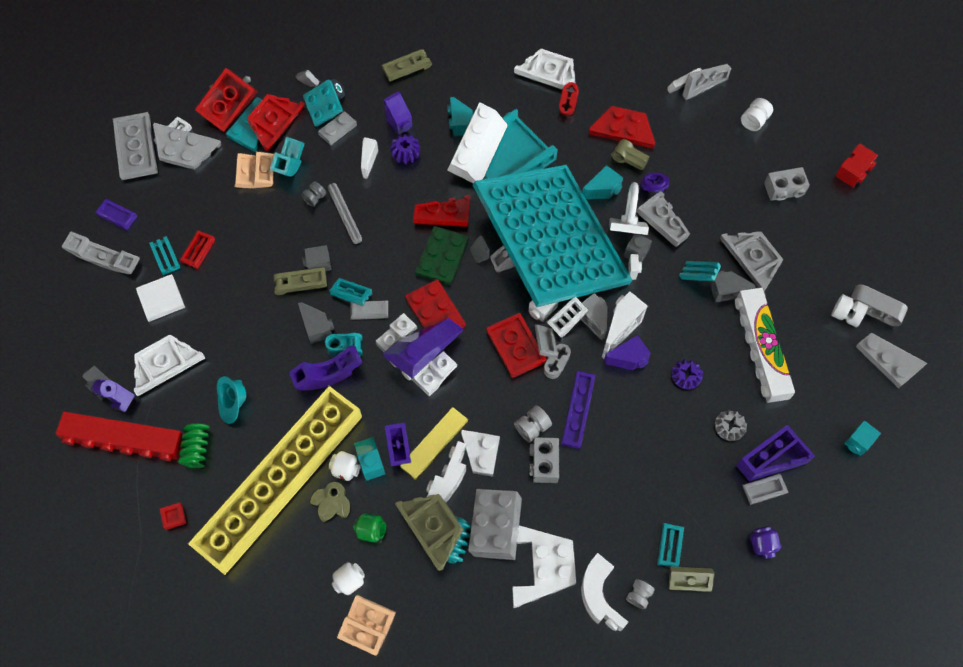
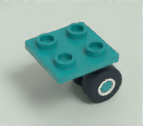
M336 79L326 80L303 95L314 126L323 124L343 111L339 100L345 96V91Z

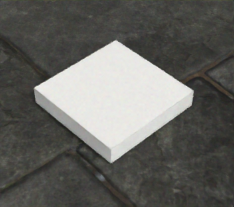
M172 274L136 288L149 322L185 308Z

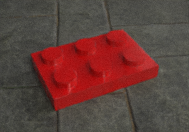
M438 279L405 296V300L423 329L447 318L451 319L461 328L466 326L465 321Z
M520 313L486 328V332L511 378H515L546 363V357L539 355L538 344Z

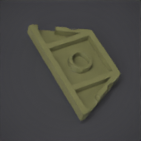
M435 494L426 498L419 497L411 501L395 503L437 570L441 571L464 530L440 494Z

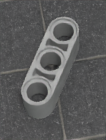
M861 284L855 286L850 297L854 303L859 301L868 305L866 314L891 326H900L908 309L904 303Z

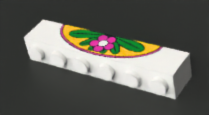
M763 288L740 291L735 299V306L741 314L740 322L746 331V342L750 344L751 359L755 361L756 376L760 379L762 385L761 393L766 398L767 403L789 400L794 395L795 390Z

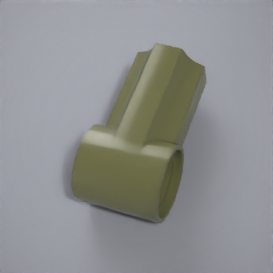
M625 139L620 140L611 153L612 158L616 162H626L640 170L644 169L650 157L635 149L632 143Z

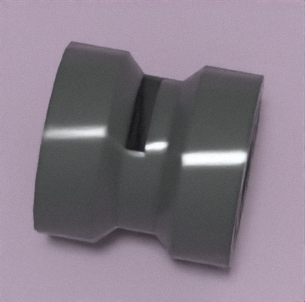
M316 181L309 185L308 190H304L301 193L303 200L312 207L318 203L319 198H323L326 195L325 189Z

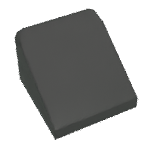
M479 236L470 248L476 263L489 259L490 250L483 236Z

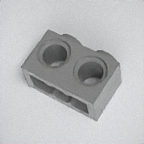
M803 167L768 173L764 182L770 201H780L789 197H801L810 186Z
M534 438V444H530V456H533V464L530 463L529 476H533V482L558 483L559 438ZM545 447L549 450V453L542 454L539 449ZM547 467L549 472L543 474L539 471V468Z

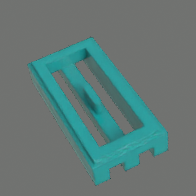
M167 236L163 237V240H156V243H149L163 275L180 269ZM163 245H167L175 266H171ZM157 247L160 248L168 269H164L156 249Z
M686 261V267H683V273H680L679 276L682 280L714 281L721 265L719 262Z
M338 278L329 290L330 295L364 306L365 301L369 299L368 296L372 295V289Z
M666 523L662 524L657 565H664L668 568L679 567L684 527ZM667 529H670L667 556L665 561L663 560V556L665 549ZM676 530L678 531L675 560L671 562L674 533Z

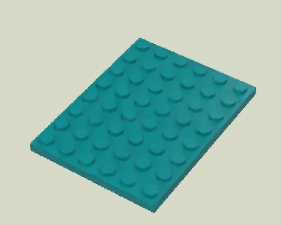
M567 165L474 182L473 187L536 308L628 285L632 282L631 276Z

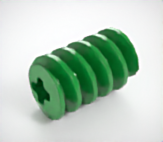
M190 424L183 427L182 450L179 453L182 457L178 460L179 464L188 468H202L205 466L200 464L199 461H205L206 459L200 454L207 451L201 448V446H205L208 443L202 440V438L208 437L209 434L203 431L209 430V426Z

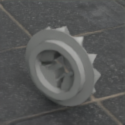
M727 410L717 416L715 429L723 439L736 441L741 439L746 433L747 423L744 420V416L738 414V411ZM734 420V426L736 427H733L730 431H728L729 424H727L726 422L729 423L730 421Z

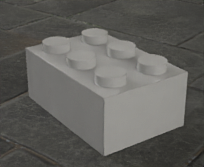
M476 489L468 550L474 557L515 560L522 501L517 491Z

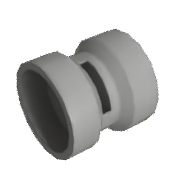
M636 579L633 584V592H629L626 600L638 608L646 609L648 605L647 599L652 596L655 589L648 583Z

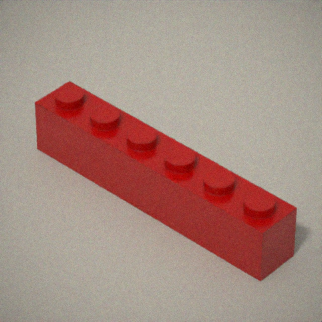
M63 412L56 431V435L62 439L61 442L68 445L80 443L81 446L87 448L98 446L102 450L110 452L116 449L127 455H132L134 452L146 458L157 456L164 461H171V459L179 460V453L182 450L181 442H183L181 431Z

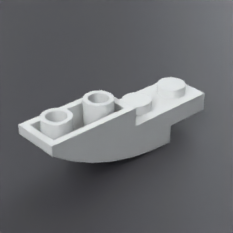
M458 441L456 447L452 446L449 453L451 460L449 465L445 464L441 474L444 478L436 475L433 481H429L426 492H428L427 497L440 494L445 502H447L454 494L466 472V465L461 463L466 451L465 443Z

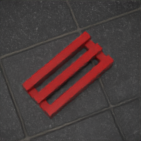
M197 231L180 258V262L198 269L215 241L214 236ZM194 250V253L192 254L191 258L188 260L190 254H191L192 251Z

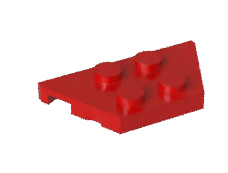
M267 94L248 116L247 122L265 151L268 152L302 111L305 107L304 102H290L288 98H278L277 96Z
M611 106L589 128L588 134L617 141L625 139L632 144L653 149L655 146V140L646 113Z

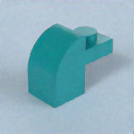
M286 137L281 154L275 152L270 170L287 176H293L302 162L300 157L305 143Z

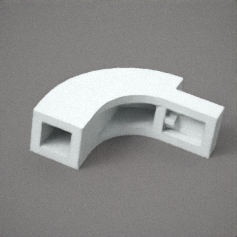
M597 553L583 576L581 587L583 603L587 612L597 624L604 618L607 620L605 623L612 630L616 631L618 629L621 632L628 621L606 603L602 591L604 580L613 570L614 566Z

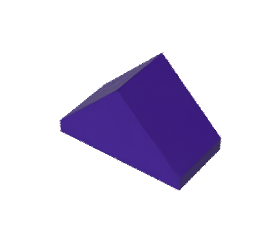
M405 423L385 426L391 466L411 463Z

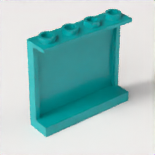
M515 109L512 112H508L502 118L506 122L507 127L484 175V179L543 169L556 160L558 149L554 145L548 148L518 118V110Z

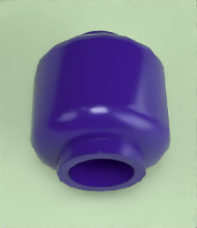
M770 526L756 528L750 536L754 553L763 555L764 559L775 557V552L781 549L778 532L771 529Z

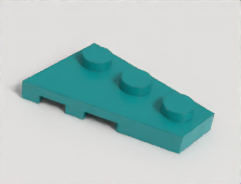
M258 97L226 133L227 138L255 153L259 140L247 119L262 101Z

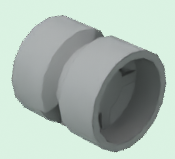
M536 405L527 412V417L523 415L514 422V426L519 434L527 442L531 443L534 438L539 436V431L544 432L552 426V422L545 411Z

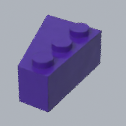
M786 425L744 456L736 466L750 482L808 464L815 455L794 431Z

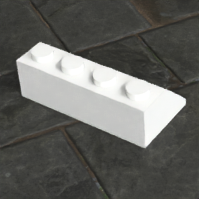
M482 103L478 104L447 171L472 183L483 179L507 127L506 122L496 110Z

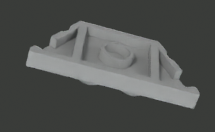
M158 123L153 124L159 160L195 170L203 160L210 156V153L216 147L219 148L221 146L220 140Z
M762 232L738 233L732 236L722 234L720 239L755 285L758 288H763V291H765L781 265L782 257Z

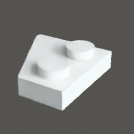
M462 430L461 435L466 444V452L470 460L472 472L493 477L500 436Z

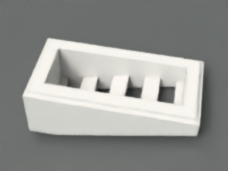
M369 138L363 139L361 171L365 179L368 178L378 153L376 140Z
M575 297L547 323L562 338L586 314L588 309ZM574 304L581 310L579 313L572 308ZM569 310L575 315L573 318L567 313ZM563 316L569 320L567 324L562 319ZM559 321L564 327L560 328L557 322Z

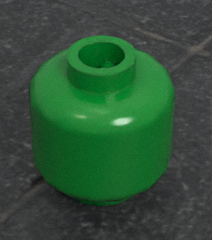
M364 513L355 520L353 529L358 539L377 542L385 535L386 523L379 515Z

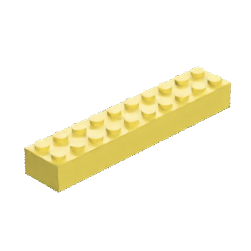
M329 386L188 544L226 575L362 418L360 409Z

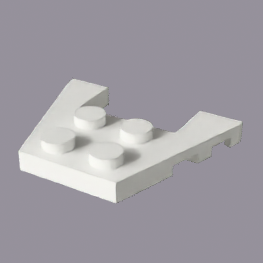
M519 526L517 544H532L534 586L513 587L514 608L576 584L572 540Z

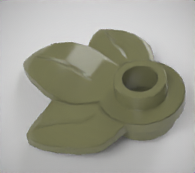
M331 482L325 489H319L312 495L310 503L319 506L318 515L323 522L331 519L336 513L342 518H347L350 512V501L344 496V486L339 482ZM333 488L337 489L338 491L336 496H332L331 490Z

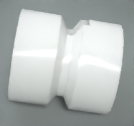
M756 98L741 116L742 124L751 131L760 130L773 113L772 105L763 98Z
M842 294L831 316L839 320L846 319V323L857 328L865 316L868 305L859 301L854 303L852 298Z

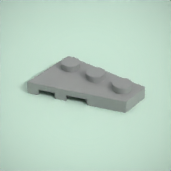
M725 64L689 73L682 94L683 97L687 100L727 80L731 67Z
M658 192L638 207L636 212L677 247L688 238L690 233L681 219L672 211L673 207L671 204L667 203L664 199V193Z
M870 333L856 346L898 388L927 364L873 333Z

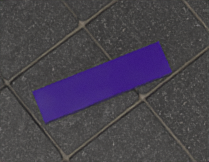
M581 371L576 372L561 441L563 446L576 449L581 448L596 376L594 374Z

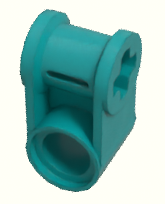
M358 333L331 334L327 336L325 345L328 355L335 357L354 344L359 356H362L361 341L363 336ZM332 344H338V345H339V346L336 347V348H331V347H330Z

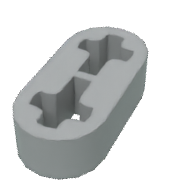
M565 344L556 345L557 354L563 350L565 355H562L560 359H558V356L554 358L549 357L546 361L544 374L548 378L555 379L559 377L567 364L571 350ZM554 363H556V370L550 372V368H552Z

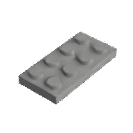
M145 112L114 118L113 124L120 178L126 180L158 173L149 113Z

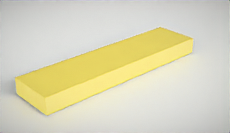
M452 407L410 454L411 463L400 465V467L416 480L468 422V419Z

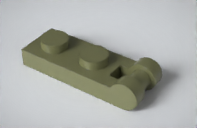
M419 50L383 64L382 70L390 82L422 68L428 69L431 67L432 62L427 58L424 50Z
M325 267L273 275V281L276 283L274 287L276 295L327 287Z

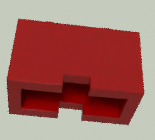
M859 144L852 152L851 157H848L841 165L835 176L854 187L857 182L862 183L867 176L865 173L867 170L870 172L876 165L874 160L878 155L862 144Z

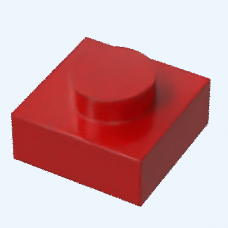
M180 502L160 508L165 530L186 524L183 505Z

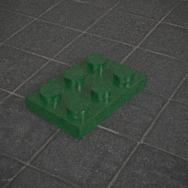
M434 226L415 275L432 281L438 279L440 283L451 286L469 236Z

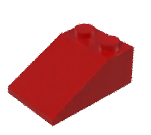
M225 68L195 110L225 132L248 106L258 91L230 69Z

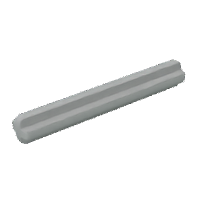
M337 184L328 185V191L354 244L361 243L362 237Z

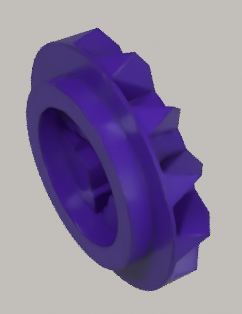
M649 173L642 177L641 186L643 190H648L649 193L664 192V189H668L670 181L664 174Z
M683 359L677 362L672 369L673 381L683 389H693L703 379V371H701L699 364L694 363L693 360ZM689 368L691 375L685 380L684 372Z

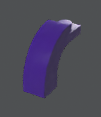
M350 346L328 361L317 364L302 362L292 369L289 375L295 389L316 390L346 379L352 375L351 371L363 362L356 347Z

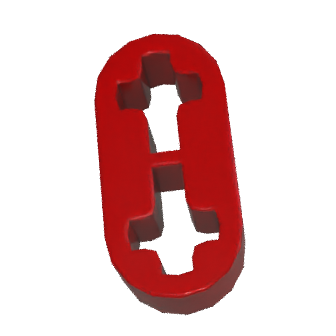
M568 82L563 87L559 110L564 116H570L575 111L579 89L577 84L573 82ZM570 87H573V90L575 92H572L571 97H568L569 94L567 90H570ZM567 101H570L571 109L569 108L568 111H565L563 106H566Z

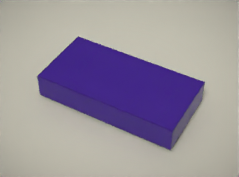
M105 199L95 212L97 216L125 230L137 218L136 213L108 199Z

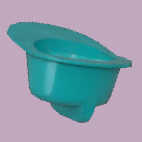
M223 376L217 381L218 409L221 419L225 423L231 424L237 419L239 407L246 400V390L241 380H231L229 377Z

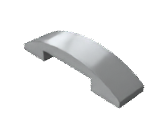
M73 232L69 233L62 245L64 250L79 258L120 273L131 274L140 259L138 256L124 251L120 253L90 242L87 237Z

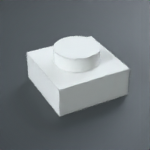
M631 254L628 262V273L633 280H636L638 273H641L642 262H639L638 254Z

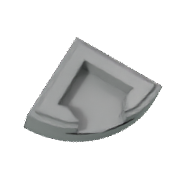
M309 70L300 72L295 77L308 86L316 87L319 84V80Z

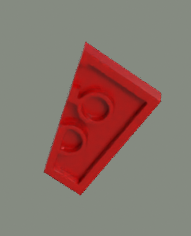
M465 195L462 199L449 198L446 202L439 203L433 201L415 205L413 221L416 224L468 227L471 195Z

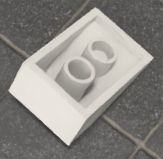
M631 292L626 296H620L615 303L617 306L613 310L614 316L602 354L603 359L606 353L617 348L643 320L647 305Z

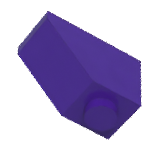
M399 91L384 99L386 121L398 135L408 131L412 127V116Z
M637 335L606 353L604 363L634 370L637 367L642 368L647 365L651 353Z

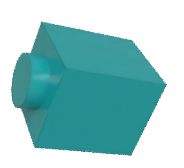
M864 420L844 444L848 446L850 451L862 456L881 433Z

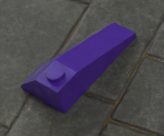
M447 318L396 341L383 353V356L410 378H414L463 331V328Z

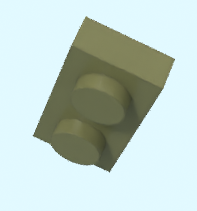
M670 567L669 589L712 592L714 571L709 568Z

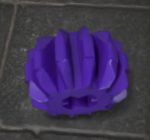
M406 134L403 137L398 135L397 140H392L390 147L393 159H397L398 163L404 161L405 165L407 161L413 163L414 159H418L420 153L418 140L414 139L412 135L409 137Z

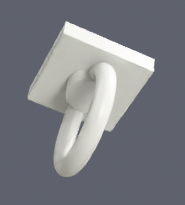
M636 182L630 185L625 215H622L621 219L610 218V230L648 235L649 227L646 222H638V217L635 216L639 189Z

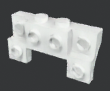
M403 313L389 325L390 329L376 340V344L385 352L396 341L411 335L417 329V325ZM443 351L414 378H410L403 371L402 374L407 380L410 381L412 379L430 396L457 367V364Z

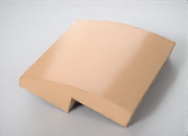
M256 152L255 156L238 153L235 187L263 188L273 186L274 171L270 170L274 154Z
M357 595L348 616L344 619L337 638L373 655H377L396 612Z

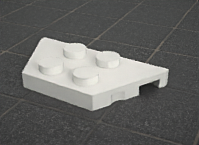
M540 49L535 55L527 58L524 64L521 66L517 65L514 68V73L560 89H563L564 85L568 82L575 83L573 59L544 49ZM570 87V90H567L569 92H575L573 90V87Z
M168 335L135 354L136 368L134 370V377L136 378L135 394L139 396L205 359L203 353L192 349L189 345L180 342L172 335Z

